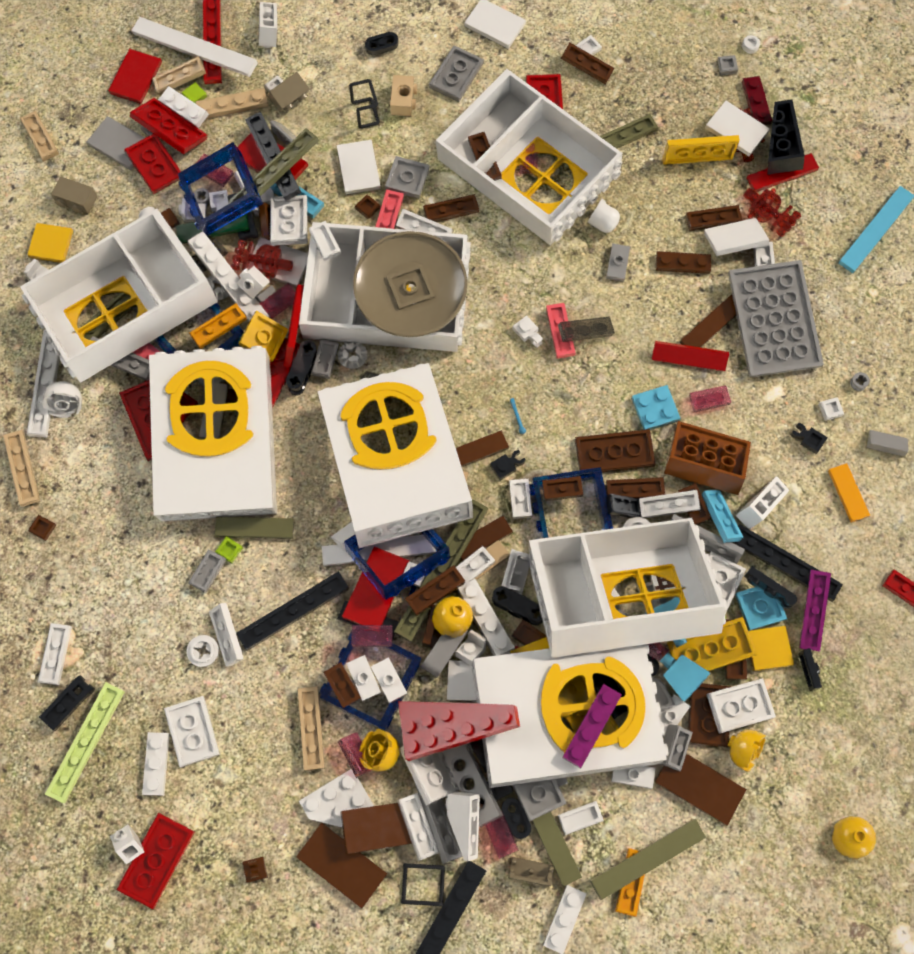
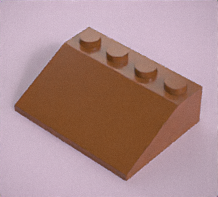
M678 421L664 474L739 495L746 478L751 442Z

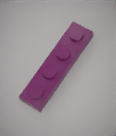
M810 570L799 644L801 649L810 648L813 651L819 652L821 650L831 573Z
M605 684L602 685L562 756L563 759L580 769L582 768L622 694Z

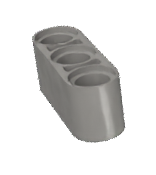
M468 630L462 636L451 638V636L446 634L441 635L421 665V668L438 678Z

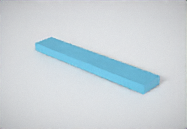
M899 186L838 264L854 273L912 201L914 195Z

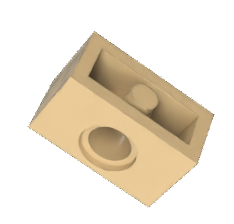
M393 75L390 101L391 115L412 116V109H416V99H413L414 94H417L418 86L414 83V76Z

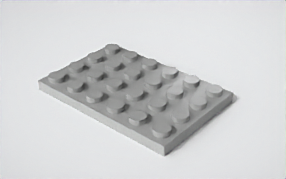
M801 260L729 270L728 276L749 378L822 367L824 363Z

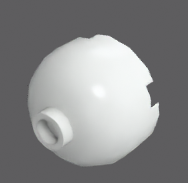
M59 381L47 387L43 395L42 404L44 409L46 407L49 410V414L68 418L71 417L70 414L75 412L78 414L80 412L82 397L75 385Z

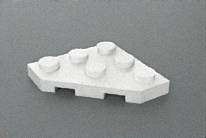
M350 769L299 801L310 820L341 828V811L374 806L353 769Z

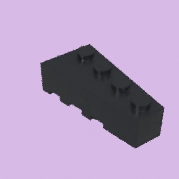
M793 99L774 103L767 175L803 170L805 155Z

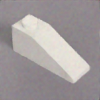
M260 2L259 46L265 48L276 47L277 3Z
M776 476L736 516L748 529H751L765 519L788 493L789 489Z
M454 792L448 794L446 799L447 817L464 861H471L478 858L480 794Z

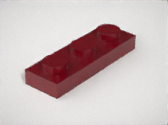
M760 76L743 78L742 86L751 117L763 125H770L772 117Z

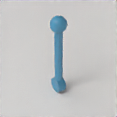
M511 398L510 403L519 425V433L525 434L526 429L522 425L515 400Z

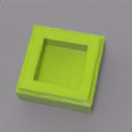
M196 82L182 92L183 96L195 104L196 101L204 100L207 97L206 92Z
M226 536L215 553L226 558L228 562L233 563L243 547Z

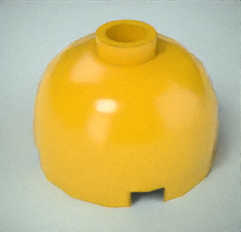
M454 596L441 600L435 606L432 616V622L436 630L442 635L451 636V638L462 636L470 628L473 621V612L470 605L464 599Z
M376 729L375 732L370 731L360 746V752H362L360 762L365 768L372 771L381 772L389 770L395 765L399 757L400 747L394 735L384 730Z
M752 729L740 731L737 736L732 735L728 746L731 747L730 757L733 763L742 770L749 772L755 765L751 762L756 757L758 759L761 754L766 735Z
M848 816L840 819L835 824L832 841L841 855L852 859H859L867 856L874 849L876 833L873 826L867 820L861 817Z

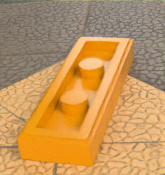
M237 303L189 332V335L199 349H202L247 320V317Z
M848 464L829 469V475L850 522L869 517L870 513Z
M628 848L626 859L639 851ZM645 874L619 889L615 912L634 917L637 916Z

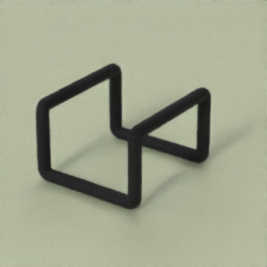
M365 79L350 83L349 90L352 104L371 102V105L356 109L358 127L362 129L378 125L380 123L376 110L378 101L372 81ZM369 83L373 98L368 97L354 101L353 86ZM372 108L376 122L361 125L360 111Z
M404 863L401 904L443 906L445 866ZM408 868L441 870L439 902L406 900Z

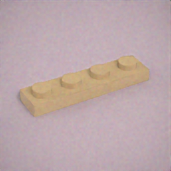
M265 88L196 101L198 106L208 112L209 115L206 119L269 107Z
M23 430L3 435L19 505L23 507L40 502Z
M318 686L298 688L304 771L325 769Z

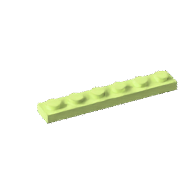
M105 682L45 795L61 803H66L125 691Z

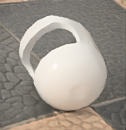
M601 199L588 223L604 233H609L619 223L620 214L616 209L607 205L604 199Z

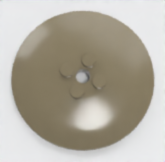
M398 232L378 240L361 256L354 272V296L362 314L378 329L400 337L425 336L445 327L459 313L467 294V274L457 252L440 238L423 232ZM413 284L416 288L413 291H408L405 287Z

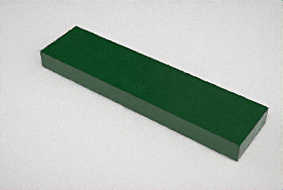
M237 212L176 226L177 237L182 244L188 243V240L202 231L208 238L249 230L246 212L242 215Z

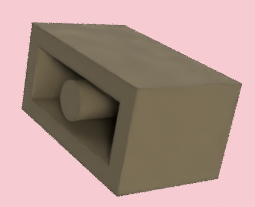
M295 72L270 90L267 96L279 113L283 110L287 112L294 107V102L297 100L301 102L308 97L307 93L310 88L299 73Z
M61 176L51 193L58 206L63 208L66 206L77 213L83 212L89 214L98 197L93 187Z

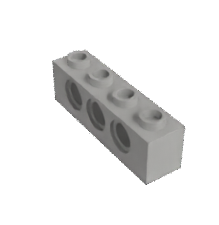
M469 744L441 751L443 757H441L442 762L446 768H450L452 773L450 778L454 786H458L460 791L464 793L480 794V797L484 800L483 807L479 809V827H483L502 817L503 814ZM460 760H464L466 763L463 771H459L457 768ZM472 778L475 786L472 790H468L466 782Z

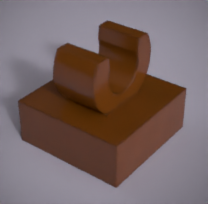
M264 857L243 861L246 883L268 878Z

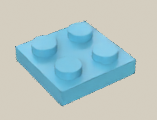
M668 385L633 395L631 398L643 430H652L678 422L681 419Z
M758 586L735 594L748 631L787 619L781 602L775 597L767 596L764 590Z

